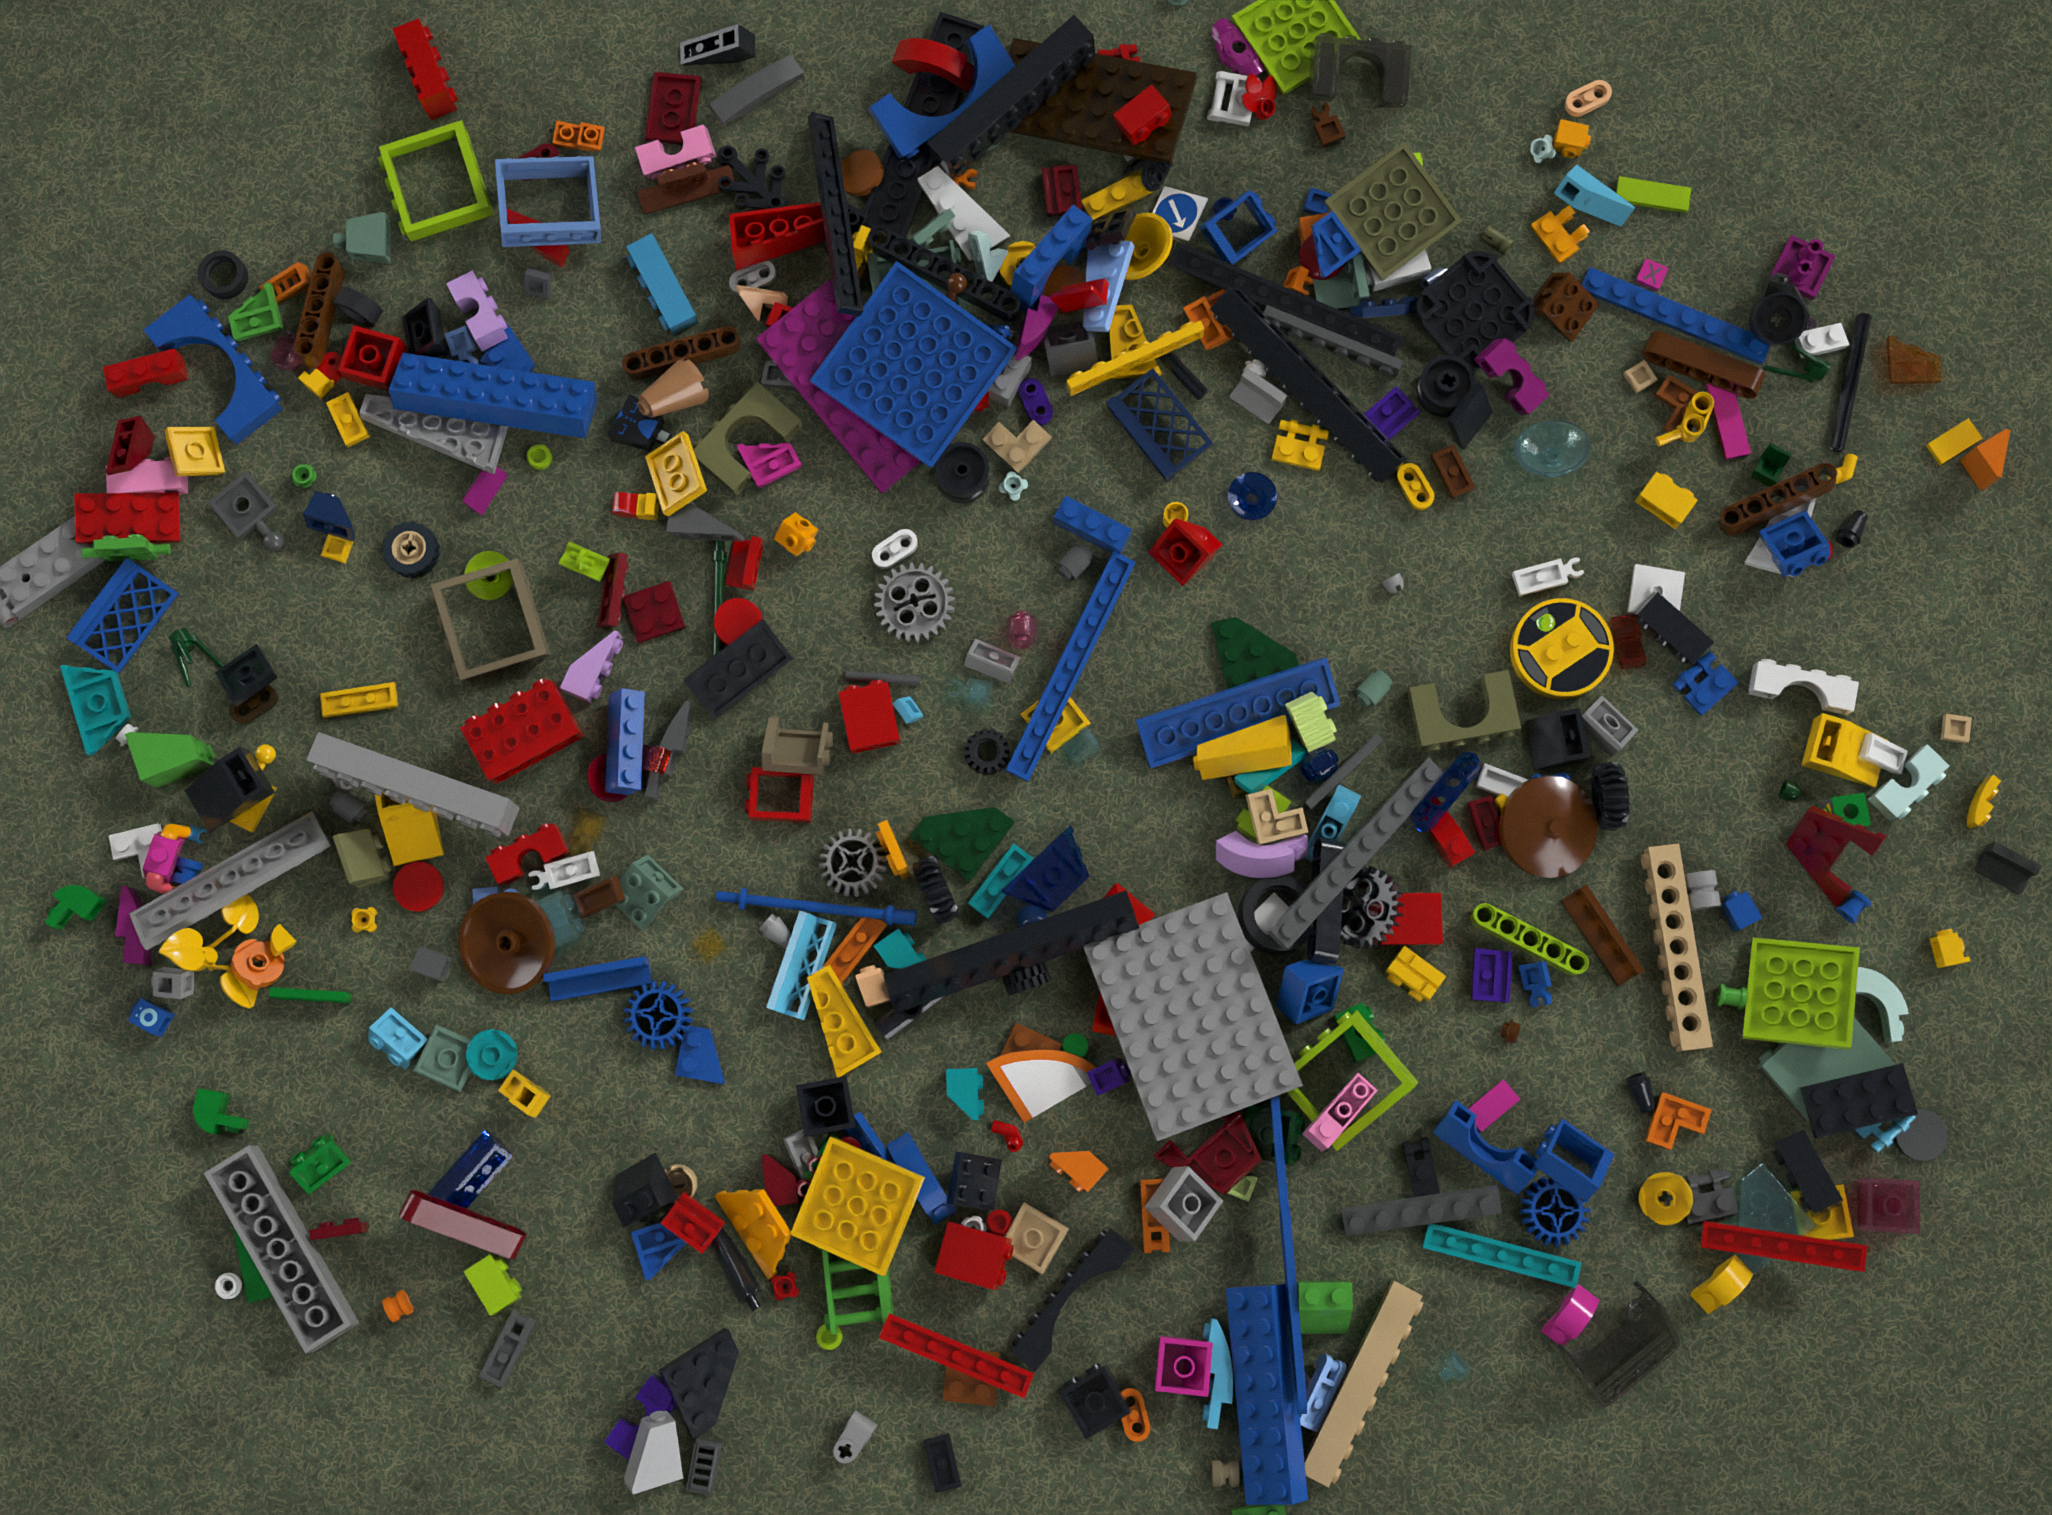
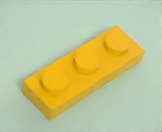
M1142 171L1134 173L1081 200L1087 215L1093 218L1092 223L1153 193L1147 191L1143 186L1141 180Z

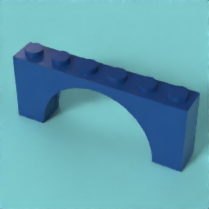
M987 25L966 40L973 58L974 78L967 98L955 111L938 117L921 116L905 109L890 93L867 108L899 159L904 156L909 159L919 152L918 146L924 142L927 144L938 132L944 129L1015 67V64L990 25Z
M190 294L143 330L161 352L189 344H207L220 348L229 355L236 373L235 391L228 407L215 421L229 439L237 445L283 410L279 404L282 399L273 388L268 390L264 384L267 383V380L258 370L255 373L250 368L253 364L244 352L242 354L237 352L235 348L239 345L230 335L225 337L221 332L224 329L223 325L215 316L212 319L209 317L207 312L210 309L200 298L196 301Z

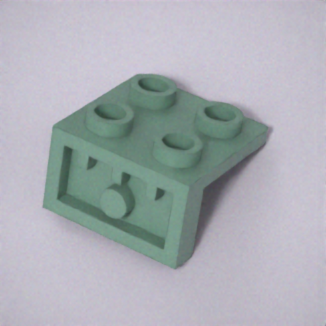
M1361 252L1346 262L1345 267L1337 276L1328 280L1312 278L1314 281L1315 299L1338 310L1349 309L1350 306H1358L1360 301L1369 299L1370 294Z
M646 855L633 862L619 880L625 900L615 904V906L643 931L649 926L665 903L677 897L684 888L649 855Z

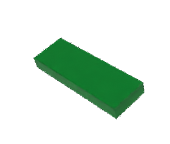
M270 987L269 990L270 998L281 1000L350 1004L352 1001V994L348 992Z
M233 1226L247 1303L273 1297Z

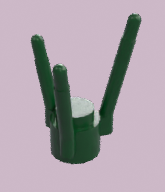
M1794 340L1790 343L1793 348L1809 359L1804 367L1807 374L1771 366L1763 367L1767 371L1805 379L1812 383L1814 379L1821 381L1827 374L1831 364L1816 355H1811L1796 345Z
M186 628L178 629L169 636V640L173 645L172 650L176 655L187 687H191V682L182 654L187 663L191 665L193 661L189 652L194 649L193 644H196L220 668L225 666L198 639L195 633L190 634Z

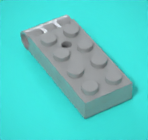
M75 516L0 566V623L4 628L11 627L105 561V559H99L98 557L83 559L82 548H94V544H76Z

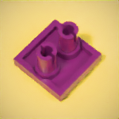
M1791 235L1771 274L1783 273L1790 276L1800 294L1813 301L1836 256L1823 250V243L1818 239H1812L1808 243Z

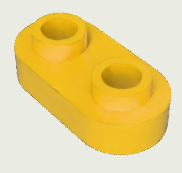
M1413 463L1402 465L1396 474V481L1409 504L1416 510L1423 511L1428 509L1434 501V492L1424 474ZM1411 474L1413 480H1405L1404 475ZM1417 495H1423L1425 501L1419 502L1416 498Z

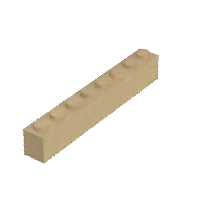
M1391 1280L1334 1395L1322 1424L1304 1456L1306 1476L1328 1488L1331 1482L1333 1484L1337 1482L1341 1474L1339 1466L1342 1459L1347 1460L1353 1449V1445L1350 1443L1355 1434L1359 1436L1365 1424V1421L1362 1419L1366 1411L1370 1412L1377 1400L1374 1394L1378 1386L1381 1388L1384 1386L1389 1375L1386 1373L1389 1364H1394L1399 1356L1400 1350L1397 1347L1401 1339H1407L1412 1328L1409 1323L1413 1315L1417 1317L1422 1309L1423 1302L1420 1301L1422 1295Z

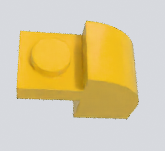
M515 1070L511 1071L498 1090L509 1098V1102L534 1118L539 1115L551 1097L548 1092Z
M1734 1254L1720 1264L1712 1276L1696 1287L1690 1296L1709 1315L1721 1305L1726 1306L1736 1298L1748 1285L1753 1273Z

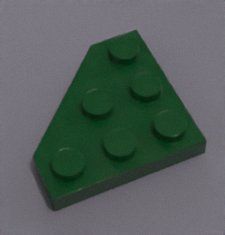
M1237 617L1211 623L1227 689L1299 666L1294 652Z
M996 807L927 816L922 819L909 838L970 883L1015 824V821Z

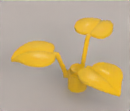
M247 893L220 909L224 921L233 926L212 944L202 947L203 939L200 933L191 928H184L167 938L161 946L159 953L186 971L198 972L206 968L210 971H227L220 977V984L224 993L238 1005L250 1009L255 1004L258 990L249 989L247 985L240 982L234 976L230 966L215 965L218 954L214 947L234 933L236 929L244 934H248L256 928L259 920L258 908L254 900Z

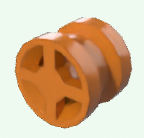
M404 1290L398 1291L396 1296L392 1298L386 1297L382 1299L383 1308L392 1322H396L400 1319V1316L404 1314L410 1315L414 1311Z

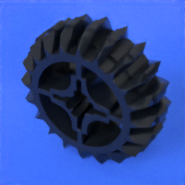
M1604 762L1603 764H1597L1592 773L1591 791L1598 826L1602 830L1609 831L1623 829L1627 825L1630 813L1629 786L1627 785L1625 771L1618 763Z
M933 856L919 859L918 862L913 863L912 869L935 922L938 924L952 921L953 918L958 917V908L936 858Z

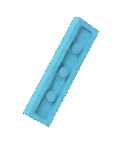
M799 911L766 1008L801 1020L805 1019L812 999V992L809 982L802 987L800 981L806 973L809 976L823 967L837 923ZM820 924L827 926L824 936L818 939L817 932ZM816 949L818 953L816 960L810 963L808 959L810 952ZM799 997L801 1004L798 1013L790 1011L794 1000Z

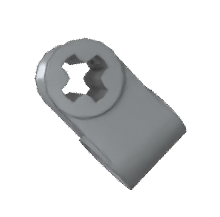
M855 1411L834 1446L833 1454L835 1459L840 1463L852 1462L858 1456L863 1446L867 1444L878 1424ZM849 1444L852 1456L842 1457L843 1451L840 1449V1446Z

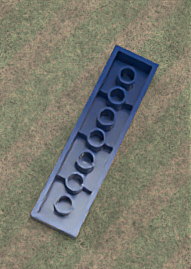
M402 353L389 388L393 409L586 438L597 404L595 382Z
M1285 1283L1226 1288L1246 1505H1293L1308 1500L1300 1414L1297 1413Z

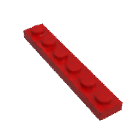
M1703 1221L1701 1248L1865 1272L1867 1245Z
M889 1312L878 1337L1024 1399L1034 1376L1033 1372Z

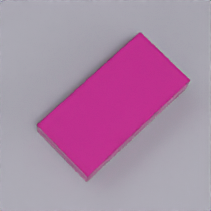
M1504 1079L1496 1084L1468 1108L1477 1115L1476 1128L1479 1132L1484 1131L1515 1105L1520 1098Z

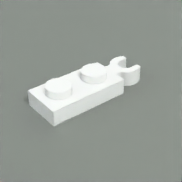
M1560 558L1513 571L1512 576L1519 597L1565 585L1569 582L1567 576L1579 578L1584 571L1576 572L1572 569V565L1579 563L1580 559L1572 558L1567 564L1563 565Z
M594 851L545 864V872L536 870L528 874L529 877L537 875L540 878L539 884L532 886L533 890L543 889L547 883L550 889H555L600 876Z

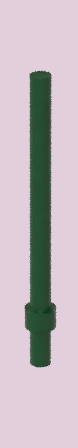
M715 540V551H712V562L714 563L713 619L718 607L724 603V563L727 562L725 541ZM713 628V655L723 649V643L716 636Z

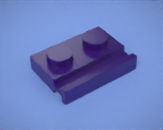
M1396 386L1364 415L1390 440L1417 417L1421 411L1416 409L1407 396Z
M1474 949L1471 1000L1510 1002L1513 951Z

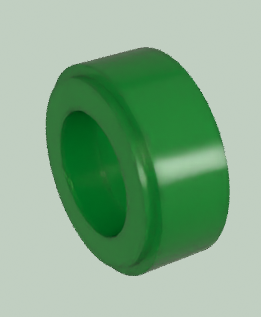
M1072 1033L1064 1039V1052L1081 1058L1087 1053L1088 1042L1083 1035Z

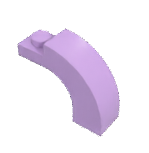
M1234 831L1216 841V860L1230 871L1247 877L1273 878L1283 876L1294 871V862L1307 856L1308 836L1303 833L1291 836L1276 844L1262 845L1253 843L1237 831Z

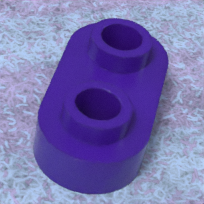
M1025 379L1019 386V396L1031 422L1034 420L1040 426L1046 425L1052 419L1053 410L1045 390L1037 379ZM1034 387L1036 390L1033 393H1029L1027 388ZM1042 408L1045 410V413L1039 415L1036 413V410Z

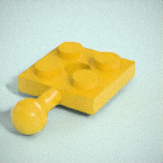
M267 744L259 746L255 751L257 763L262 771L265 765L273 762L276 757L275 749ZM272 786L273 790L276 792L277 788ZM274 794L235 817L230 822L254 833Z

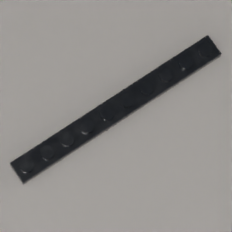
M811 112L808 117L836 310L837 313L860 317L864 310L834 118Z
M1179 242L1176 243L1168 262L1170 267L1225 290L1237 285L1253 302L1265 307L1267 305L1393 357L1403 338L1400 335Z

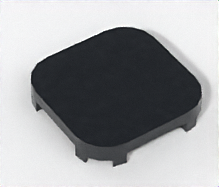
M1471 251L1465 254L1420 293L1414 306L1415 317L1419 324L1445 355L1459 357L1468 363L1472 370L1481 368L1474 359L1495 339L1506 338L1513 343L1530 328L1534 318L1533 305L1535 304L1531 297L1527 298L1496 261L1498 258L1494 254L1483 251Z

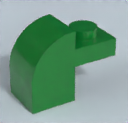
M64 886L52 895L60 902L49 910L48 918L44 922L52 928L61 930L74 913H77L83 919L93 921L108 900L96 891L83 886Z
M197 1089L193 1114L197 1124L204 1131L211 1134H221L222 1125H224L223 1131L238 1133L239 1129H248L250 1119L225 1114L230 1094Z

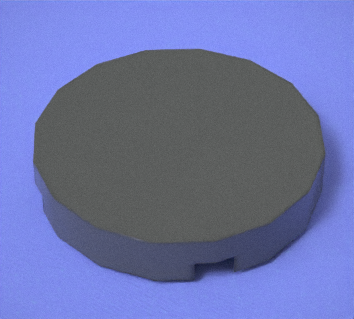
M1917 1109L1918 1114L1914 1115L1916 1118L1909 1124L1910 1128L1905 1132L1901 1131L1894 1140L1897 1148L1906 1157L1917 1161H1927L1936 1158L1943 1152L1947 1145L1948 1133L1944 1122L1938 1115L1929 1110Z

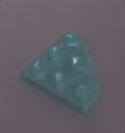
M1763 1163L1742 1179L1738 1226L1804 1236L1816 1226ZM1736 1253L1753 1274H1756L1774 1259Z

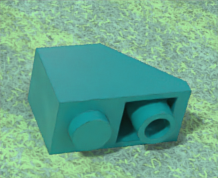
M899 928L874 945L889 969L899 970L927 960L922 952L916 954L912 948V945L915 944L914 940L907 931L902 934Z
M977 1068L946 1069L947 1096L973 1121H979V1115H984V1101L978 1098V1089H983V1074H978Z

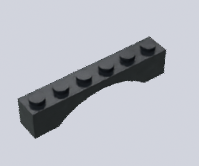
M1111 1228L1108 1232L1104 1229L1094 1240L1097 1245L1092 1252L1086 1250L1077 1261L1080 1264L1079 1268L1075 1272L1070 1270L1061 1280V1283L1064 1285L1058 1293L1054 1290L1044 1301L1047 1305L1041 1314L1036 1311L1027 1322L1031 1326L1027 1332L1023 1334L1020 1331L1010 1343L1014 1346L1011 1352L1034 1372L1037 1371L1052 1352V1336L1055 1322L1069 1296L1089 1279L1108 1271L1118 1270L1135 1250Z

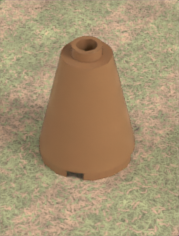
M681 358L639 395L637 406L643 415L652 418L707 402L709 398L708 389H703L700 383L704 381V378L698 368L690 360L684 361V358Z

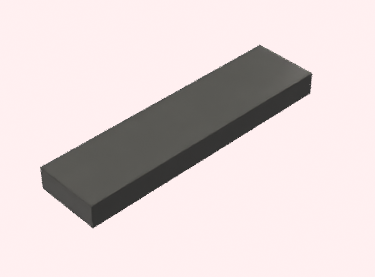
M1375 734L1304 802L1303 807L1308 812L1315 808L1382 743L1383 739L1378 734Z

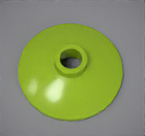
M495 551L481 552L471 558L464 574L509 560L504 555ZM508 570L495 574L493 581H488L487 577L466 583V586L474 596L480 599L495 600L504 596L510 590L514 580L511 571Z

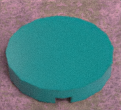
M489 1029L481 1031L472 1037L467 1045L465 1057L467 1066L473 1074L481 1079L496 1080L503 1078L512 1071L516 1064L518 1053L515 1042L508 1034L501 1030Z

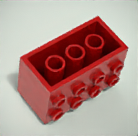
M544 678L533 683L531 690L525 693L523 691L514 693L509 697L510 701L503 705L496 703L486 709L488 713L480 717L474 715L464 721L465 725L460 727L488 781L498 784L585 737L559 686L552 680L546 681Z

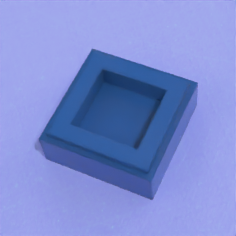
M1311 187L1303 211L1313 215L1328 213L1329 209L1324 201L1333 194Z

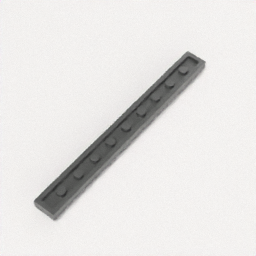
M1429 757L1424 759L1273 924L1267 933L1284 950L1289 949L1446 774Z

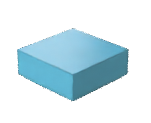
M910 696L898 698L892 703L906 724L916 722L923 717L922 712Z

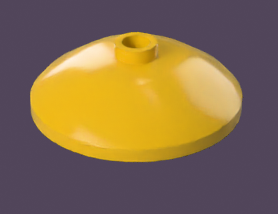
M1154 213L1136 214L1124 240L1131 241L1134 245L1125 280H1136L1150 275L1168 257L1172 247L1173 234L1169 224L1161 216Z

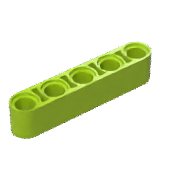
M1482 903L1471 911L1470 921L1475 927L1541 961L1546 960L1548 965L1568 975H1579L1585 972L1589 966V959L1583 952L1490 904ZM1478 910H1485L1488 913L1489 919L1487 922H1481L1478 919ZM1505 921L1511 925L1512 931L1510 934H1504L1501 931V922ZM1525 933H1529L1534 937L1535 942L1533 946H1528L1524 943L1523 936ZM1548 945H1552L1557 949L1558 954L1556 958H1551L1547 955L1546 949ZM1571 957H1575L1580 961L1579 970L1571 968L1569 963Z

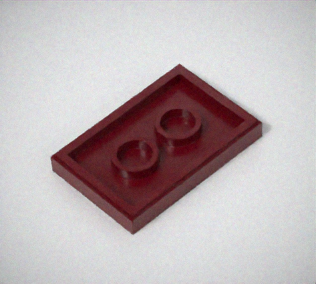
M654 72L645 132L646 142L659 140L661 143L683 145L681 132L696 127L702 83L701 76Z

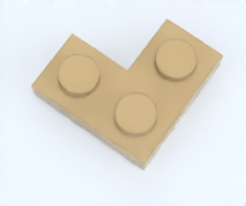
M1032 420L1017 438L998 422L982 440L1015 471L1020 473L1052 437Z
M1272 789L1246 795L1258 844L1308 832L1303 808L1278 813Z

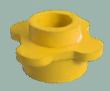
M369 907L366 910L353 909L351 913L352 930L356 933L362 930L374 932L377 929V924L375 923L376 909L373 907Z

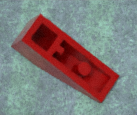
M1431 791L1414 811L1450 869L1475 854V851L1461 828L1433 791Z

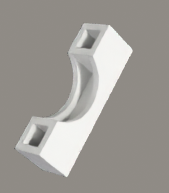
M1762 659L1752 667L1748 689L1749 695L1774 699L1781 693L1784 687L1800 685L1815 693L1824 711L1848 715L1854 711L1859 682L1852 681L1849 676H1828L1822 670H1811L1809 672L1801 670L1800 666L1787 664L1786 666L1776 665L1777 662L1770 659Z

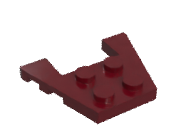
M1812 806L1797 825L1786 846L1830 901L1838 907L1847 897L1852 887L1834 875L1831 870L1850 841L1873 856L1888 836L1880 832L1877 834L1867 831L1863 825H1852L1842 821L1843 818Z
M1239 1110L1222 1116L1227 1123L1189 1158L1171 1140L1153 1155L1157 1161L1170 1168L1189 1166L1212 1190L1224 1196L1262 1161Z

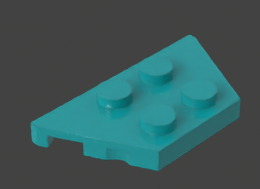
M61 665L60 668L86 755L93 756L131 719L118 673L113 670H96L87 667L79 668Z

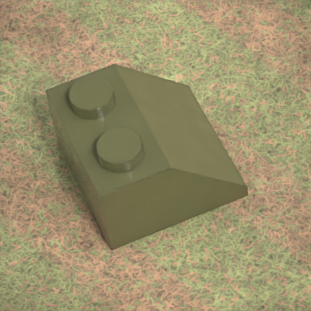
M363 829L333 836L349 884L364 889L390 879L389 871L392 870L389 859L382 855L380 848L384 847L379 833L375 834L370 829Z

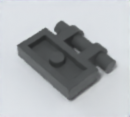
M1712 1169L1708 1170L1706 1174L1697 1176L1690 1174L1685 1176L1684 1179L1689 1184L1693 1193V1205L1690 1214L1685 1217L1687 1224L1739 1213L1733 1188L1722 1189L1721 1181L1730 1179L1728 1169L1720 1171ZM1711 1183L1713 1191L1699 1194L1698 1186Z

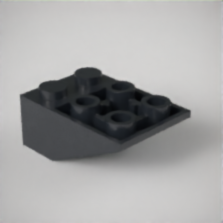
M238 747L219 759L184 790L209 833H212L275 793L251 751L242 747Z

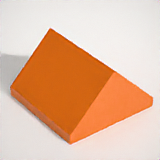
M2005 429L1975 447L1960 460L1979 489H1987L2002 477L2011 430Z

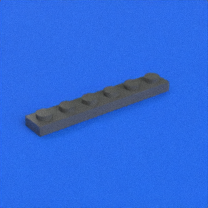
M1266 306L1264 311L1266 316L1278 328L1287 331L1290 337L1298 340L1301 338L1311 341V345L1319 349L1329 348L1338 357L1346 358L1348 356L1356 359V363L1360 366L1378 368L1379 373L1385 376L1398 375L1403 360L1271 306Z
M1497 1185L1342 1208L1346 1236L1502 1213Z

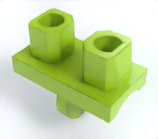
M569 541L558 564L600 582L610 559Z

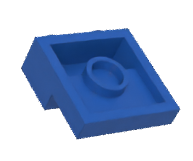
M1806 510L1759 531L1760 538L1770 551L1772 561L1783 577L1788 575L1798 576L1806 567L1812 564L1820 566L1830 557V544Z

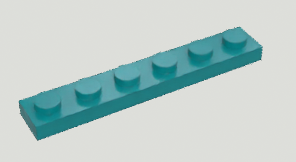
M1433 1223L1427 1224L1422 1248L1573 1288L1577 1286L1582 1262Z

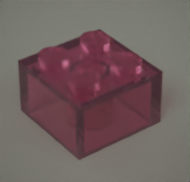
M1857 1178V1230L1920 1234V1181Z

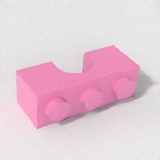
M704 125L682 131L683 147L675 155L666 154L663 144L659 140L635 147L644 176L648 179L652 178V181H657V175H661L665 170L682 169L687 164L693 162H703L704 165L710 163L711 159L716 157L708 129Z

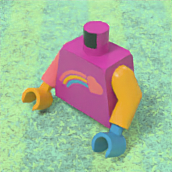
M167 824L162 832L159 831L154 834L142 869L144 877H146V885L160 894H165L176 888L177 886L171 885V878L175 872L178 857H180L185 839L188 838L202 844L204 841L200 840L199 836L202 832L207 833V830L194 825L188 827Z

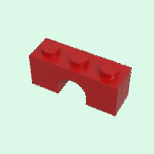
M175 349L103 367L107 390L117 398L141 392L140 386L147 383L157 382L166 386L188 380L184 357Z
M547 823L536 829L537 832L530 836L524 834L513 840L514 843L507 847L501 845L490 851L491 854L485 858L497 884L503 887L524 877L525 874L521 862L523 857L531 851L539 852L546 864L570 855L571 852L560 828L555 824Z

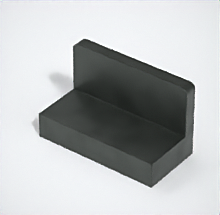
M1993 842L1986 846L1975 868V872L2020 895L2023 893L2029 878L2038 875L2042 866L1997 842Z

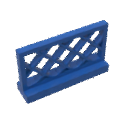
M126 558L66 638L117 673H120L179 593ZM139 573L147 577L149 588L135 590L134 579ZM152 581L159 586L153 587ZM165 589L171 594L165 603H155V590ZM149 592L151 605L138 607L136 594ZM131 594L134 608L120 610L119 599L124 595ZM152 609L154 618L150 623L141 624L139 611ZM134 612L136 625L123 627L121 613ZM116 614L119 628L105 630L103 620L108 615ZM137 629L139 638L136 642L125 644L123 631ZM119 631L121 645L108 647L106 633ZM101 634L103 648L92 649L86 645L91 636ZM122 649L123 659L118 666L110 661L109 650ZM104 651L105 657H103L98 652Z

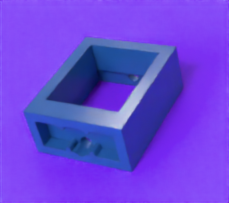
M1251 190L1243 192L1198 226L1219 258L1231 265L1278 231L1275 227V219L1270 213L1265 212L1261 206V198ZM1241 203H1244L1262 229V232L1237 251H1234L1216 225V222Z
M1561 1119L1555 1126L1551 1124L1545 1131L1543 1137L1546 1140L1542 1141L1535 1151L1538 1157L1534 1166L1584 1201H1587L1600 1188L1615 1154L1564 1119ZM1555 1142L1591 1166L1587 1176L1551 1152Z

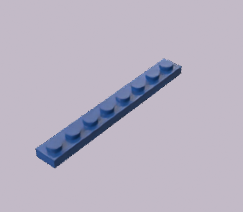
M1588 268L1582 282V286L1593 297L1758 364H1763L1770 345H1765L1758 341L1752 332L1594 268Z

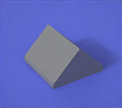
M1602 695L1581 716L1584 731L1611 757L1618 753L1638 731Z

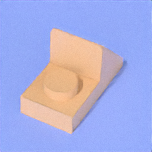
M736 285V291L758 322L760 321L763 303H765V307L771 309L775 302L787 306L788 297L784 292Z

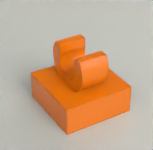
M1299 266L1289 270L1283 286L1306 296L1309 292L1304 290L1303 284L1311 285L1314 281L1312 278L1307 277L1309 270Z

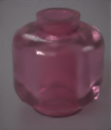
M1024 610L1017 611L1008 617L1006 621L1007 641L1017 649L1030 648L1038 639L1037 618Z

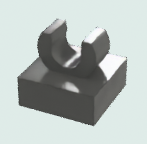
M528 268L524 274L525 293L548 299L551 294L552 272L548 271L545 273L539 271V268Z

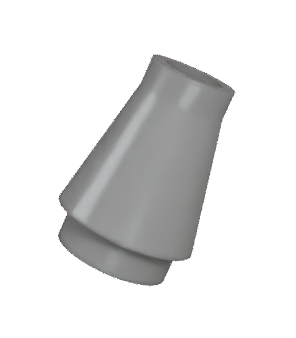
M771 914L759 930L763 932L762 936L787 949L792 933L779 916L776 918Z

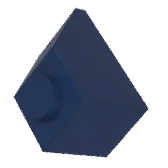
M315 491L303 513L307 528L354 542L355 534L352 523L340 499L331 493Z

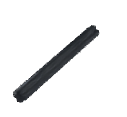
M1860 313L1856 318L1830 444V450L1834 452H1842L1846 445L1872 319L1871 315L1866 313Z

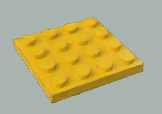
M829 1137L790 1235L881 1276H886L925 1177L837 1138Z

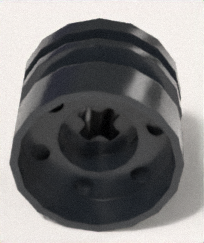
M1778 292L1767 295L1756 302L1750 312V331L1758 341L1765 345L1779 346L1791 343L1800 337L1806 328L1807 310L1802 301L1791 293ZM1775 313H1777L1778 317H1782V322L1778 323L1777 327L1774 322L1770 321V318L1774 317Z

